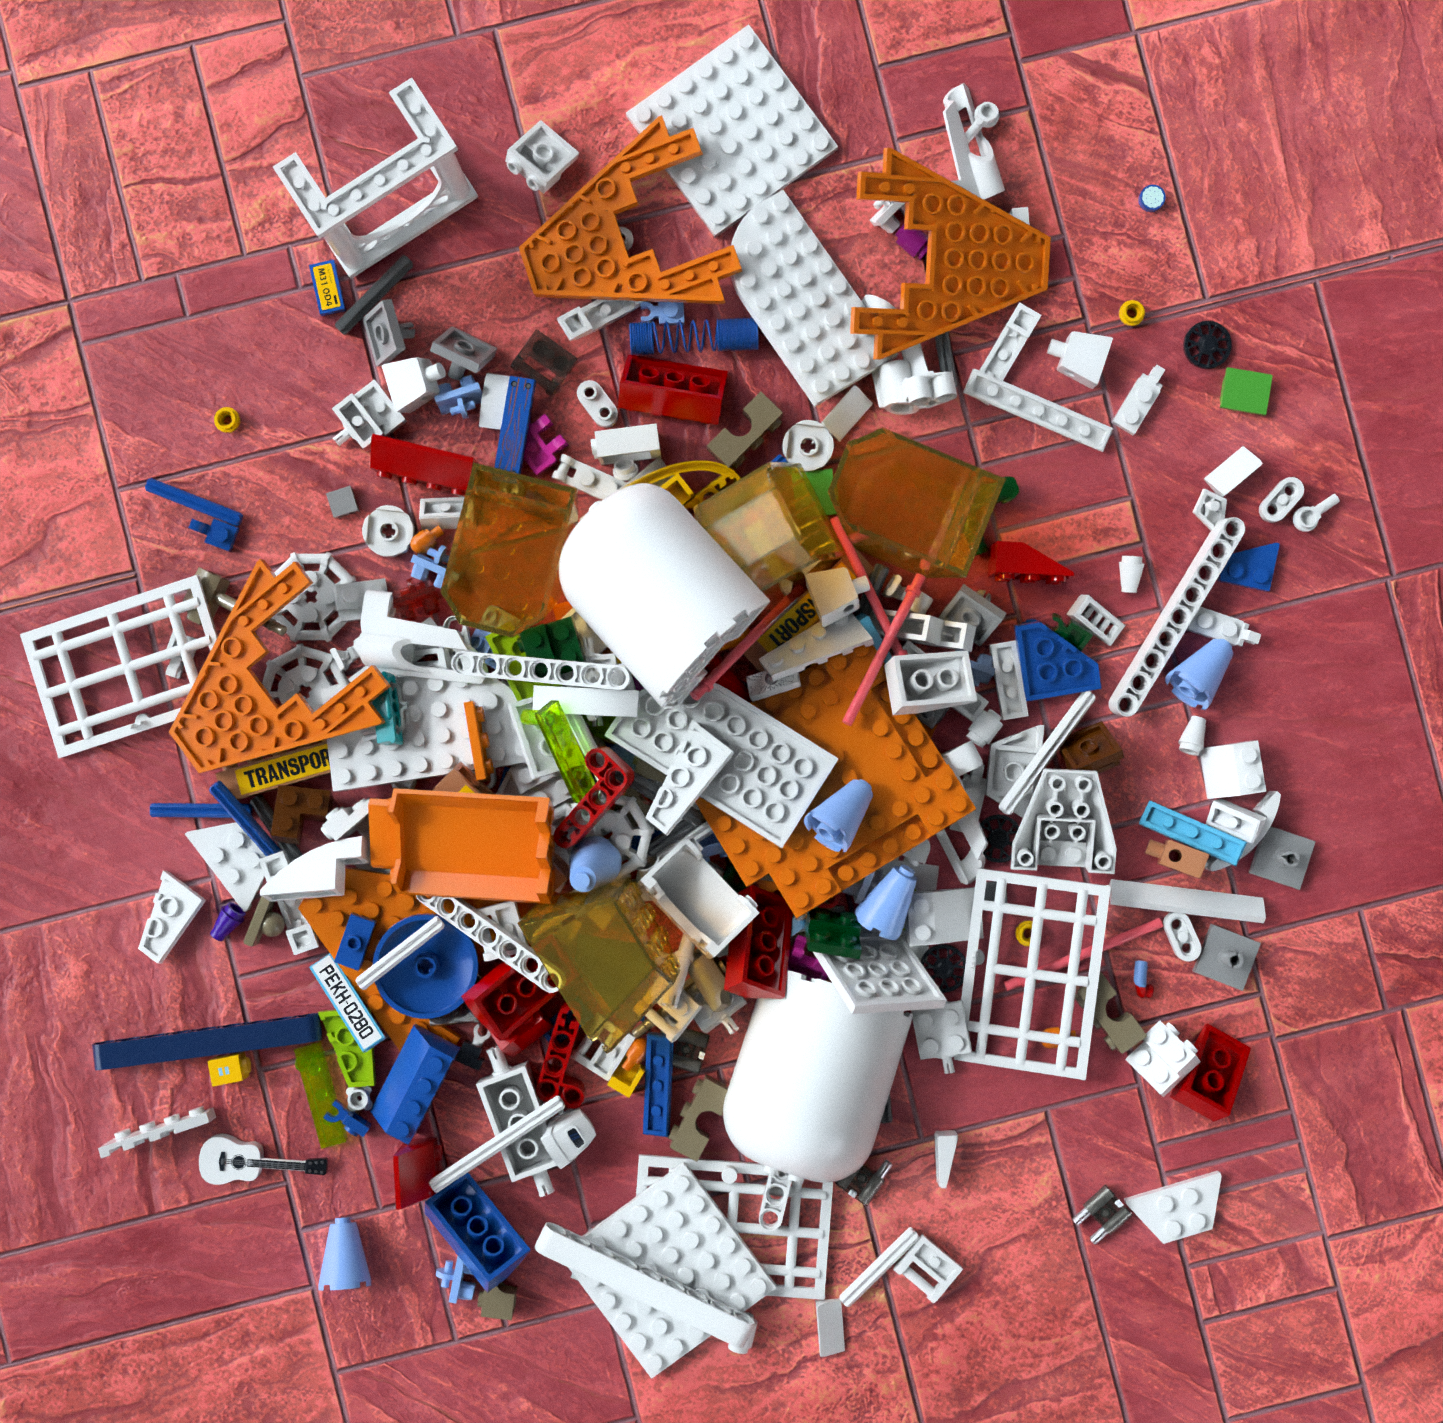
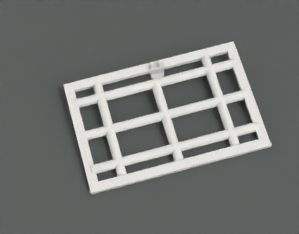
M199 575L20 634L58 758H63L175 721L181 708L151 717L149 714H139L135 719V723L94 736L91 727L189 694L198 676L191 652L209 646L211 651L218 638ZM191 589L194 598L176 604L173 594ZM161 598L164 599L165 608L123 622L119 621L117 614L119 612ZM197 608L205 636L188 642L179 614ZM104 617L108 618L110 626L64 641L63 631ZM169 617L178 645L132 660L123 632ZM52 635L54 645L37 650L35 641ZM113 636L122 664L76 679L68 651ZM58 655L66 683L49 688L41 660ZM181 655L190 683L144 698L135 670ZM125 674L134 702L88 717L80 688ZM69 692L78 720L61 726L53 697ZM81 730L84 740L67 745L64 735Z
M977 868L961 1000L963 1001L968 1031L978 1032L976 1052L958 1054L954 1056V1060L1086 1080L1111 890L1110 885ZM986 880L997 882L994 901L984 900ZM1007 883L1037 887L1035 907L1005 903ZM1047 889L1078 893L1075 913L1045 909ZM1088 894L1099 896L1096 916L1086 914ZM985 910L992 911L993 916L980 1020L975 1022L969 1021L976 965H981L985 959L984 952L978 949L982 912ZM1003 913L1033 917L1027 968L997 964ZM1044 919L1074 923L1067 974L1037 969ZM1084 925L1095 926L1088 977L1078 975ZM996 974L1026 978L1019 1028L990 1024ZM1036 980L1066 984L1060 1034L1030 1030ZM1076 986L1087 987L1080 1037L1070 1036ZM988 1034L1018 1038L1016 1058L987 1054ZM1028 1040L1057 1044L1056 1064L1026 1060ZM1069 1046L1079 1048L1077 1067L1066 1066Z
M639 1154L636 1196L646 1190L647 1186L653 1185L662 1178L659 1176H648L649 1167L669 1168L670 1172L685 1162L690 1170L722 1172L723 1181L699 1180V1182L706 1191L729 1192L727 1219L737 1233L788 1237L786 1265L760 1263L769 1275L785 1276L784 1285L776 1284V1289L766 1296L825 1299L833 1182H823L822 1189L803 1188L801 1183L792 1181L788 1197H791L789 1226L780 1225L777 1230L767 1231L760 1224L737 1222L739 1193L764 1195L766 1185L735 1182L737 1173L768 1176L769 1173L763 1171L765 1165L711 1159H699L696 1162L684 1157ZM779 1171V1174H787L782 1171ZM773 1187L770 1189L769 1195L783 1197L784 1191L780 1187ZM801 1198L821 1199L819 1228L799 1227ZM798 1237L818 1239L816 1268L796 1266ZM795 1277L815 1278V1287L794 1286Z

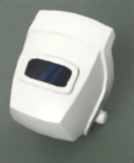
M580 1108L568 1109L566 1111L562 1109L559 1111V1115L551 1118L548 1122L546 1134L541 1137L545 1149L560 1169L571 1163L596 1136L593 1124Z

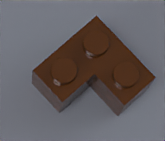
M278 785L270 834L273 841L300 845L304 820L328 821L325 817L332 811L334 800L331 791Z

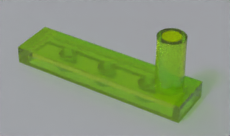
M559 700L549 701L540 710H523L520 715L521 722L524 725L540 727L573 802L579 803L595 785V782L585 764V759Z
M321 1041L295 1048V1067L301 1074L321 1149L346 1142L348 1138L342 1123L343 1121L329 1122L323 1118L327 1112L331 1115H337L339 1111L332 1105L337 1098Z

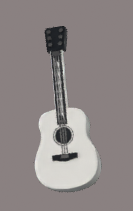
M216 1134L208 1139L201 1148L199 1170L206 1182L221 1185L233 1180L253 1181L261 1174L262 1168L305 1171V1174L325 1175L328 1172V1158H308L306 1161L264 1158L263 1146L259 1142H244L232 1135Z

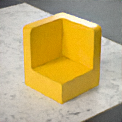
M678 473L660 486L671 493L682 505L694 497V493Z
M624 1055L607 1085L630 1098L644 1074L646 1066L635 1063L630 1072L621 1067L627 1058Z

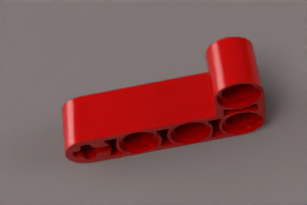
M607 746L591 749L585 756L587 768L599 780L556 828L554 840L561 848H570L580 843L634 781L635 775L632 768ZM597 753H601L604 756L605 762L603 766L599 765L596 761ZM616 771H620L624 776L622 784L618 783L615 779ZM600 790L604 791L607 795L606 803L601 802L598 797ZM583 809L590 814L589 822L582 818ZM574 827L578 828V829L574 830V831L570 834L569 837H570L571 839H568V837H567V835L569 834L568 830H570V829H572V828H574Z
M571 999L564 1001L560 1006L536 1086V1094L540 1100L548 1102L555 1096H560L566 1108L575 1109L581 1106L584 1101L585 1085L579 1079L564 1075L582 1017V1006L576 1000ZM569 1010H572L574 1013L570 1025L565 1024L567 1013ZM565 1034L570 1040L566 1043H561L557 1040L556 1036ZM558 1058L561 1060L562 1065L554 1067L550 1064L549 1060ZM550 1082L555 1086V1089L551 1091L545 1090L542 1084ZM574 1089L580 1095L572 1098L567 1094V1091Z

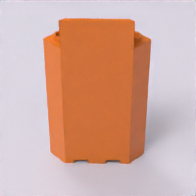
M393 788L392 797L389 799H369L371 866L373 868L391 869L389 880L398 894L542 904L552 903L555 870H552L551 863L552 857L555 855L554 835H551L554 807L550 798Z

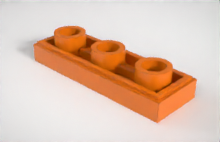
M474 701L464 702L476 780L479 782L490 781V774L494 773L492 759L487 758L486 748L490 747L487 732L483 733L481 722H485L484 709L482 706L479 707Z

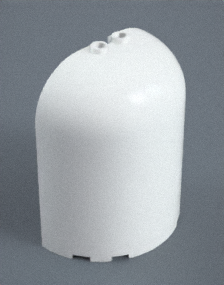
M640 483L630 485L612 493L602 501L595 502L589 508V512L570 533L560 556L559 579L568 602L665 710L674 709L683 702L708 673L704 667L723 645L739 638L770 603L765 594L687 509L667 490L653 484Z
M787 970L785 998H757L724 1100V1125L734 1146L747 1158L765 1165L763 1171L777 1176L779 1171L789 1174V1180L803 1184L804 1179L821 1183L835 1182L849 1177L860 1169L873 1149L913 1014L909 1012L904 1013V1011L852 1014L833 983L818 978H812L811 981L806 980V975Z

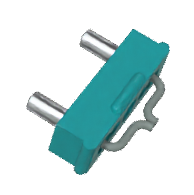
M383 671L382 675L391 686L374 699L372 704L385 720V723L375 726L376 730L363 732L362 736L366 737L362 738L364 741L377 739L378 744L385 746L391 744L402 745L404 742L402 730L405 727L404 711L408 709V702L402 700L401 688L396 684L394 674ZM399 703L405 705L401 710H399Z

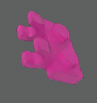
M546 414L542 415L533 424L529 422L524 459L537 476L558 461L554 456L555 453L560 452L569 445L561 435H558L547 445L539 436L541 432L554 425Z
M797 935L792 949L789 950L788 970L806 975V980L811 981L812 978L825 981L828 975L818 959L804 955L805 951L803 948L806 944V937Z

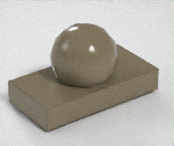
M261 896L243 941L244 944L253 947L259 944L262 934L268 937H276L282 933L285 922L280 914L272 912L275 901L270 902Z

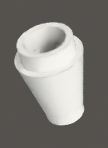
M1122 556V561L1119 562L1121 592L1137 593L1145 565L1142 563L1143 557Z
M1191 716L1187 727L1178 741L1181 752L1198 756L1200 751L1203 750L1206 719L1199 716Z

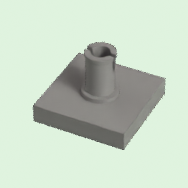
M392 299L382 300L363 317L376 367L389 363L406 349L403 339H413L415 337V329H409L414 327L412 322L398 323Z
M451 326L433 341L430 351L452 361L447 374L452 379L461 380L466 369L474 373L479 372L495 357L497 348Z
M963 584L938 618L944 621L967 623L975 626L974 643L981 646L1007 613L990 602L992 598L989 593L985 598L983 597L986 593L985 590L975 592Z
M1270 826L1265 836L1257 845L1248 873L1300 890L1316 841Z
M1210 924L1201 947V953L1192 971L1243 991L1261 943Z

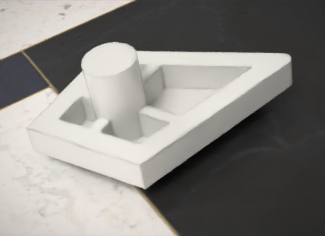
M1203 489L1193 513L1211 531L1214 529L1217 521L1225 518L1227 499L1207 489Z

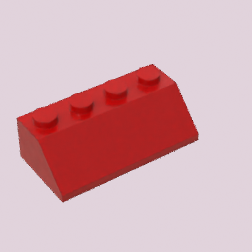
M628 354L620 380L618 408L651 413L656 416L663 415L680 420L687 419L704 424L718 425L728 371Z
M372 433L370 468L377 472V477L391 480L392 476L402 478V483L413 486L420 482L427 484V489L441 492L442 488L451 490L452 495L464 498L466 494L474 495L480 465L475 458Z
M752 885L737 894L743 897L749 895L757 903L758 907L756 909L759 914L729 942L724 990L744 998L783 999L785 998L793 913L783 897Z
M538 931L528 940V945L565 972L567 978L565 986L579 975L553 934ZM529 958L526 962L527 969L531 972H536L538 963L534 958ZM502 961L461 997L473 1015L499 1041H502L559 991L554 993L546 992ZM549 973L547 977L548 984L552 987H557L559 977L555 973Z

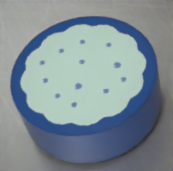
M1148 185L1139 194L1138 202L1144 211L1155 212L1164 204L1166 195L1160 186Z

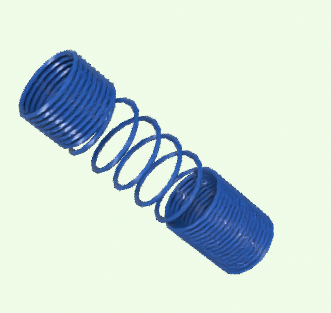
M751 317L717 319L715 344L713 346L709 321L705 319L700 348L696 323L692 320L687 349L683 325L679 320L674 349L669 323L665 321L662 349H660L654 321L643 323L630 322L631 355L654 354V332L658 351L662 354L665 346L666 326L672 352L674 354L677 352L679 327H681L684 348L688 353L691 347L693 325L698 350L701 353L704 348L706 323L713 352L716 351L717 347L718 352L758 350V325Z

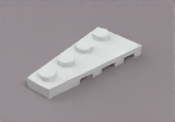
M851 613L826 627H822L821 622H818L759 658V661L770 678L776 681L803 671L805 666L818 663L819 665L828 662L827 658L842 653L844 656L852 653L856 647L874 645V641Z
M693 720L689 725V731L685 739L682 740L679 746V752L673 764L668 769L667 777L662 787L659 788L646 815V819L667 836L734 754L731 749Z

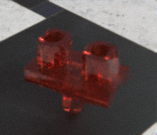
M409 578L406 579L408 587L400 589L401 596L393 599V608H396V612L400 615L401 619L415 621L417 616L414 608L423 606L426 615L440 612L438 600L442 598L434 585L426 587L424 581L415 584L413 579Z

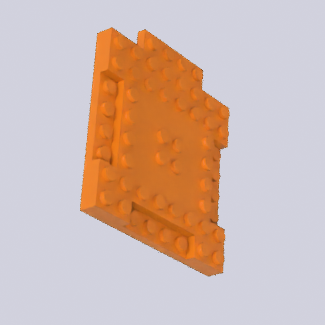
M862 645L854 648L853 652L843 656L840 653L827 658L828 662L819 665L816 663L799 673L801 687L750 703L838 758L834 768L783 848L778 847L700 796L695 801L746 887L769 874L796 919L976 810V807L949 764L947 765L916 714H892L884 662L852 726L842 722L877 653L873 645L868 647ZM853 779L865 780L872 787L873 797L851 846L846 852L843 849L835 852L825 847L814 838L817 833L812 828L809 831L804 824L805 816Z

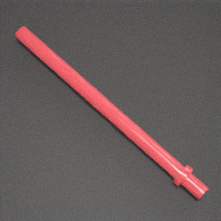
M836 516L830 519V522L857 578L866 575L870 590L864 593L884 635H886L891 623L840 517ZM896 636L891 646L894 653L892 657L907 655V650H903Z
M917 573L911 585L906 587V595L842 720L844 724L852 726L915 598H919L921 594L920 588L925 580V576Z
M797 584L790 594L786 595L708 676L698 683L699 685L690 693L691 697L698 701L706 692H710L714 688L713 684L774 623L772 621L804 592V588Z
M1154 919L1104 940L1102 952L1162 928L1163 923L1161 919ZM1092 945L1081 950L1080 961L1091 957ZM1070 954L1037 969L1056 972L1068 967ZM1014 977L1003 983L1007 991L1019 986L1024 988L1026 978Z

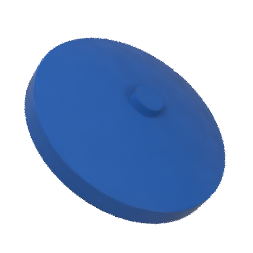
M416 914L398 921L383 935L374 953L373 965L435 916H438L443 921L445 926L440 932L375 981L380 995L393 1009L413 1018L430 1019L452 1012L464 1002L461 996L475 985L478 975V954L472 939L438 914Z

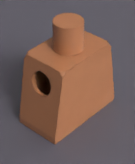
M1150 839L1145 854L1159 858L1157 864L1197 879L1201 878L1209 854L1169 839L1165 840L1164 844ZM1170 851L1178 853L1176 861L1169 859Z

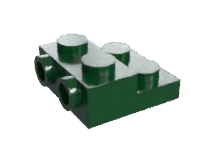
M573 616L519 631L521 637L517 638L518 648L521 653H526V657L586 662ZM538 663L535 666V674L539 678H544L548 673V668L544 663ZM565 665L562 667L560 674L562 675L574 670L571 666Z
M821 907L807 912L804 927L808 951L860 959L862 948L859 937L862 927L856 920V915L846 911L841 913L832 912Z

